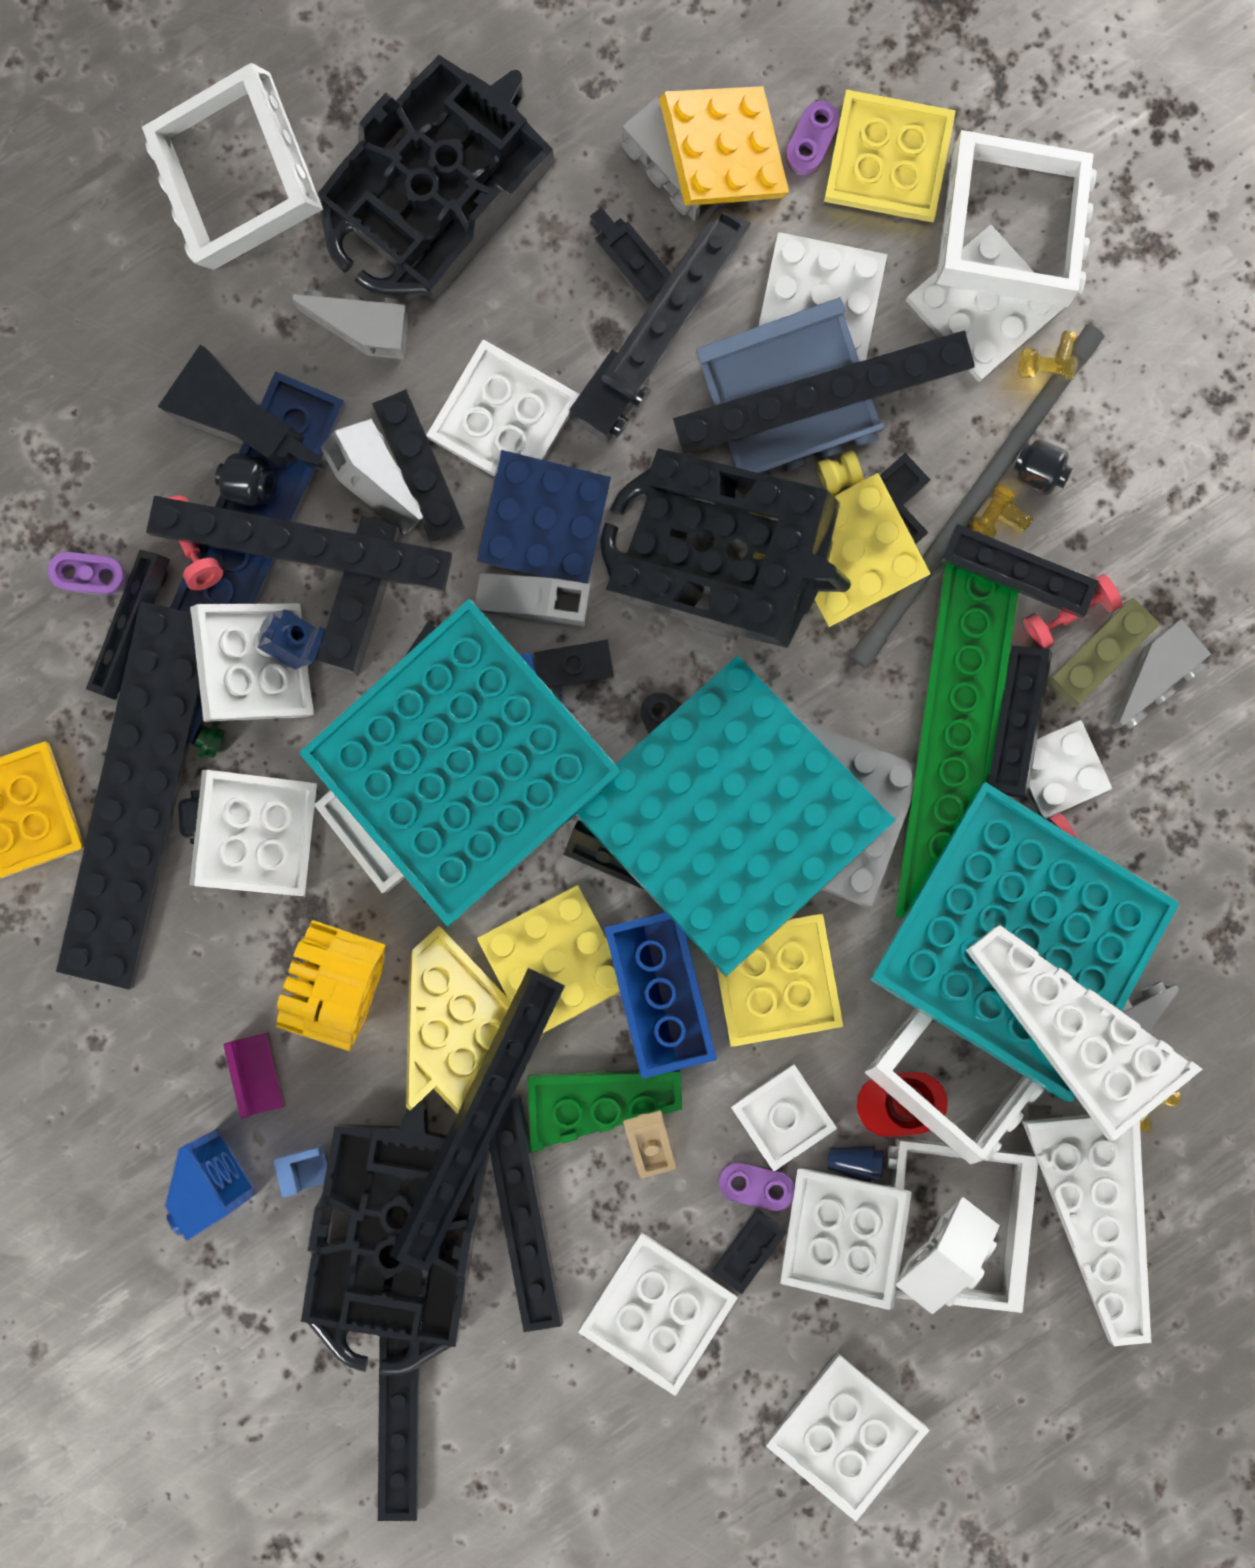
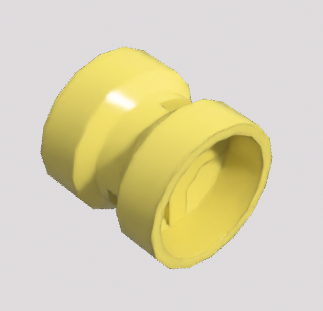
M853 450L841 453L838 460L826 458L816 462V470L822 489L828 490L833 496L839 494L845 486L850 488L864 480L860 463Z

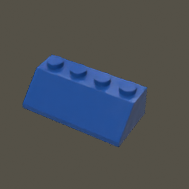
M666 912L604 927L641 1078L717 1060L686 934Z
M218 1128L178 1150L165 1207L169 1212L166 1218L171 1229L178 1236L182 1234L186 1241L229 1215L257 1194Z

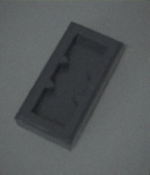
M608 639L534 652L537 675L550 689L614 678Z
M755 1207L711 1267V1272L743 1294L786 1235L787 1230Z

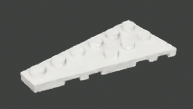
M1002 926L994 927L966 949L967 953L1109 1141L1118 1139L1203 1070L1194 1062L1187 1061L1173 1051L1174 1048L1163 1040H1158L1140 1027L1139 1023L1090 989L1087 990L1074 981L1067 972L1061 968L1057 969L1040 957L1036 950Z
M1090 1115L1022 1121L1108 1341L1113 1346L1151 1343L1140 1121L1115 1141L1107 1139Z

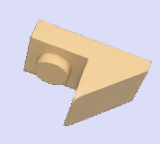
M661 1111L642 1114L623 1121L640 1179L677 1169Z

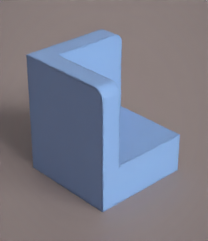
M324 1144L280 1155L273 1160L282 1198L298 1194L301 1190L324 1184L328 1162Z

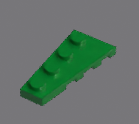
M680 1069L643 1079L641 1078L640 1070L529 1074L527 1077L531 1153L544 1150V1147L562 1142L564 1144L578 1140V1137L595 1132L602 1133L613 1130L614 1127L623 1125L624 1120L635 1118L642 1114L661 1111L662 1115L682 1110Z

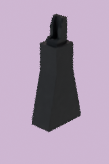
M201 344L158 405L160 409L180 423L248 446L282 469L285 468L287 463L294 464L297 459L311 468L325 469L328 465L325 460L302 444L305 439L266 411L230 369Z

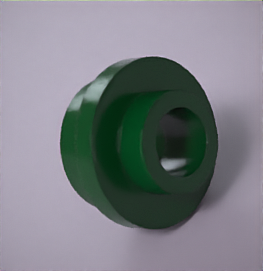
M213 722L211 728L203 725L194 746L200 748L199 757L203 758L206 755L214 759L226 733L225 730L218 728V723Z

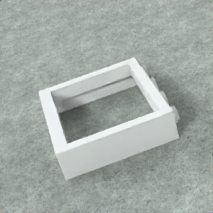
M249 63L142 127L147 139L145 143L146 149L151 158L155 160L160 173L158 177L159 183L164 192L168 194L173 207L171 211L172 217L182 230L186 241V253L194 264L215 270L323 210L271 74L253 63ZM248 94L289 199L210 242L171 138Z
M961 130L952 149L936 284L1068 307L1077 293H1082L1086 280V272L1081 271L1082 260H1085L1090 243L1089 237H1085V228L1089 225L1092 218L1093 204L1088 203L1089 192L1093 191L1097 177V170L1092 169L1093 154ZM973 159L1074 177L1064 278L961 260Z
M914 1008L864 1073L970 1165L983 1160L988 1162L991 1156L1000 1150L1002 1143L999 1142V1139L1005 1131L1011 1132L1023 1119L1024 1114L1021 1110L1028 1101L1030 1103L1035 1101L1044 1091V1088L1027 1077L1022 1076L973 1141L893 1072V1069L932 1021V1018Z
M895 1137L894 1146H888L886 1156V1168L892 1169L890 1184L884 1185L904 1190L908 1152L962 1157L944 1142ZM1000 1149L988 1161L1015 1164L1002 1292L964 1288L953 1305L1023 1313L1038 1161L1032 1153ZM897 1287L896 1298L913 1300Z

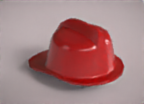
M921 1072L895 1073L944 1116L946 1115L948 1098L944 1087L936 1078ZM870 1079L862 1086L857 1096L856 1109L860 1121L867 1130L878 1136L887 1137L915 1135L931 1131L874 1080Z

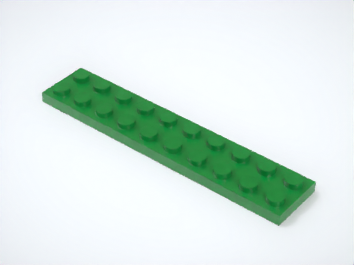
M944 563L915 762L916 769L912 800L908 811L893 917L904 918L978 787L983 782L988 783L1006 683L1018 592L947 563Z

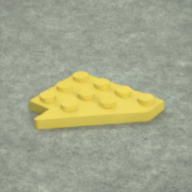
M440 926L431 932L409 954L406 1107L411 1110L434 1089L458 1114L511 1003L505 994Z

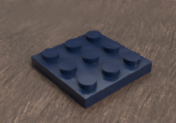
M501 450L476 562L537 577L588 584L611 477Z

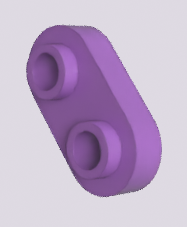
M817 101L805 109L786 152L787 165L794 173L810 175L821 166L838 130L840 121L839 113L832 104L825 101ZM817 115H824L828 121L821 124L815 120V117ZM806 147L811 150L812 154L810 156H803L799 153V150Z
M62 552L54 556L48 565L50 581L56 587L68 592L109 596L118 593L126 582L124 567L117 560L109 556ZM70 567H75V576L72 579H66V570ZM107 571H112L113 579L109 583H103V574Z
M732 1162L727 1164L719 1175L721 1192L731 1201L773 1211L785 1209L793 1201L794 1184L790 1177L782 1171H773L770 1168L744 1162ZM742 1176L745 1178L746 1183L742 1189H734L731 1186V1181L734 1177ZM773 1185H780L783 1188V1193L778 1198H772L769 1195V1189Z

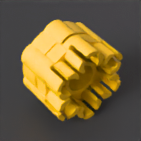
M312 920L304 939L299 941L293 954L294 957L305 960V963L292 960L289 968V973L298 976V979L287 976L282 990L293 993L294 996L279 995L276 1007L279 1010L276 1027L350 1052L368 1016L383 971L387 945Z

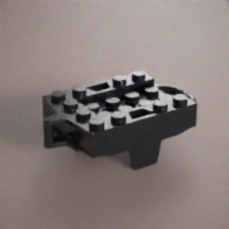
M438 54L396 100L387 92L384 93L359 122L358 144L317 193L323 207L320 213L326 247L330 258L340 270L346 273L354 264V261L349 258L343 248V239L348 233L355 232L394 265L393 273L385 278L373 277L365 270L360 271L355 278V282L372 293L383 295H426L435 302L554 165L552 147L518 111L525 96L523 77L520 71L511 70L494 84L489 85ZM402 129L405 136L392 151L385 149L384 147ZM470 140L472 144L465 151L463 144ZM446 156H453L457 159L452 166L444 167L438 164ZM500 165V169L494 174V176L487 182L486 185H483L487 178ZM421 184L432 186L431 191L425 195L414 193L416 187ZM410 206L414 211L405 220L402 214ZM453 219L454 222L441 235V237L428 250V252L415 265V267L412 268L411 266L415 263V261L421 256V254L428 248V246L435 240V238Z
M660 448L657 449L651 467L630 481L617 494L610 508L611 512L624 515L627 506L634 498L639 496L647 497L628 551L623 553L616 547V536L619 527L613 524H604L600 540L602 556L610 578L606 587L607 591L621 601L680 618L701 631L732 640H737L738 635L788 648L804 614H808L818 592H846L851 587L849 578L834 564L829 562L833 545L831 540L840 503L828 490ZM667 490H668V491H672V492H676V493H680V494H684V495H688V496H691V497H695V498H699V499L711 501V502L715 503L716 505L710 504V503H706V502H702V501H698V500L691 499V498H687V497H683V496H679V495H675V494H671V493H667ZM736 490L745 495L742 500L735 499ZM766 515L769 517L777 518L778 521L765 518L764 516ZM685 533L687 534L686 540L683 539ZM714 540L712 547L704 551L706 544ZM748 548L747 554L741 559L739 553ZM704 594L710 595V611L694 607Z
M422 1099L411 1110L407 1108L400 1126L338 1124L334 1126L322 1196L314 1209L307 1250L311 1253V1261L301 1322L306 1323L337 1360L346 1367L366 1372L368 1356L357 1354L350 1349L347 1344V1335L350 1331L407 1340L409 1342V1349L403 1357L396 1360L382 1359L380 1375H402L413 1371L448 1349L456 1347L459 1339L490 1151L488 1147L448 1229L465 1227L462 1246L454 1245L452 1257L442 1252L444 1239L428 1272L403 1262L390 1264L383 1257V1248L387 1245L395 1244L403 1225L398 1226L390 1220V1208L401 1206L407 1210L408 1214L410 1213L447 1136L429 1130L428 1104L425 1099ZM410 1179L407 1195L400 1194L402 1181ZM333 1207L350 1216L347 1236L344 1239L327 1242ZM393 1277L391 1292L384 1291L385 1279Z

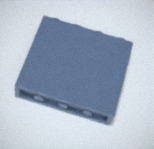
M841 297L697 348L696 355L714 406L860 362L844 317L846 310ZM871 399L731 441L727 445L735 467L771 476L770 470L784 466L786 472L807 465L805 458L818 453L821 460L843 452L841 445L854 440L857 447L878 440L877 432L882 431L885 426L884 423H880L876 408Z

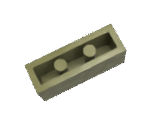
M1131 598L1123 603L1122 607L1118 608L1048 678L1047 686L1070 709L1080 705L1160 623L1136 599Z

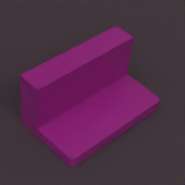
M269 1032L224 1043L225 1055L240 1118L244 1119L255 1114L285 1107L286 1104Z

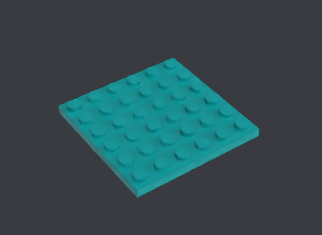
M471 599L464 602L299 752L302 758L447 927L452 926L623 773Z
M738 655L619 760L616 765L623 773L576 814L578 819L725 977L732 973L896 821Z
M983 782L978 787L870 975L869 980L1065 1102H1072L1075 1098L1073 1092L967 953L966 949L994 927L1000 925L1036 950L1040 957L1057 969L1061 968L1071 975L1072 979L1087 990H1092L1122 1011L1180 903L993 786Z

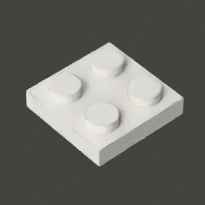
M1082 720L1037 739L1028 793L1039 816L1046 819L1113 789Z
M795 1064L790 1065L730 1106L773 1171L837 1129Z

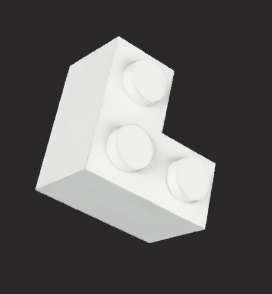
M962 1196L941 1215L929 1241L908 1258L895 1285L931 1314L935 1313L945 1304L950 1307L959 1298L964 1288L973 1289L984 1275V1270L981 1266L991 1256L997 1246V1243L993 1240L1000 1225Z

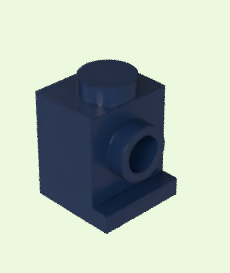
M284 609L266 617L260 628L262 637L257 648L296 670L314 662L326 629L320 626L316 628Z

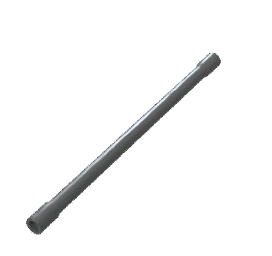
M1089 324L1083 328L1068 349L1064 360L924 553L922 558L931 574L896 592L874 625L865 632L850 653L849 657L865 669L870 666L885 645L889 634L942 562V557L957 524L965 527L968 526L1076 373L1087 363L1104 339V334L1098 328Z

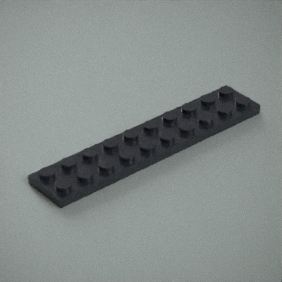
M140 601L57 964V973L128 990L134 988L201 696L190 612Z

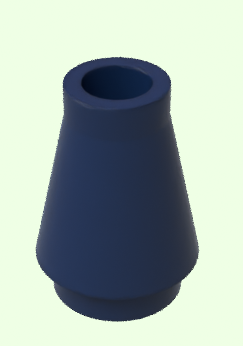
M875 1146L830 1147L827 1170L836 1171L861 1181L871 1182L873 1180L881 1182L884 1151L876 1150Z

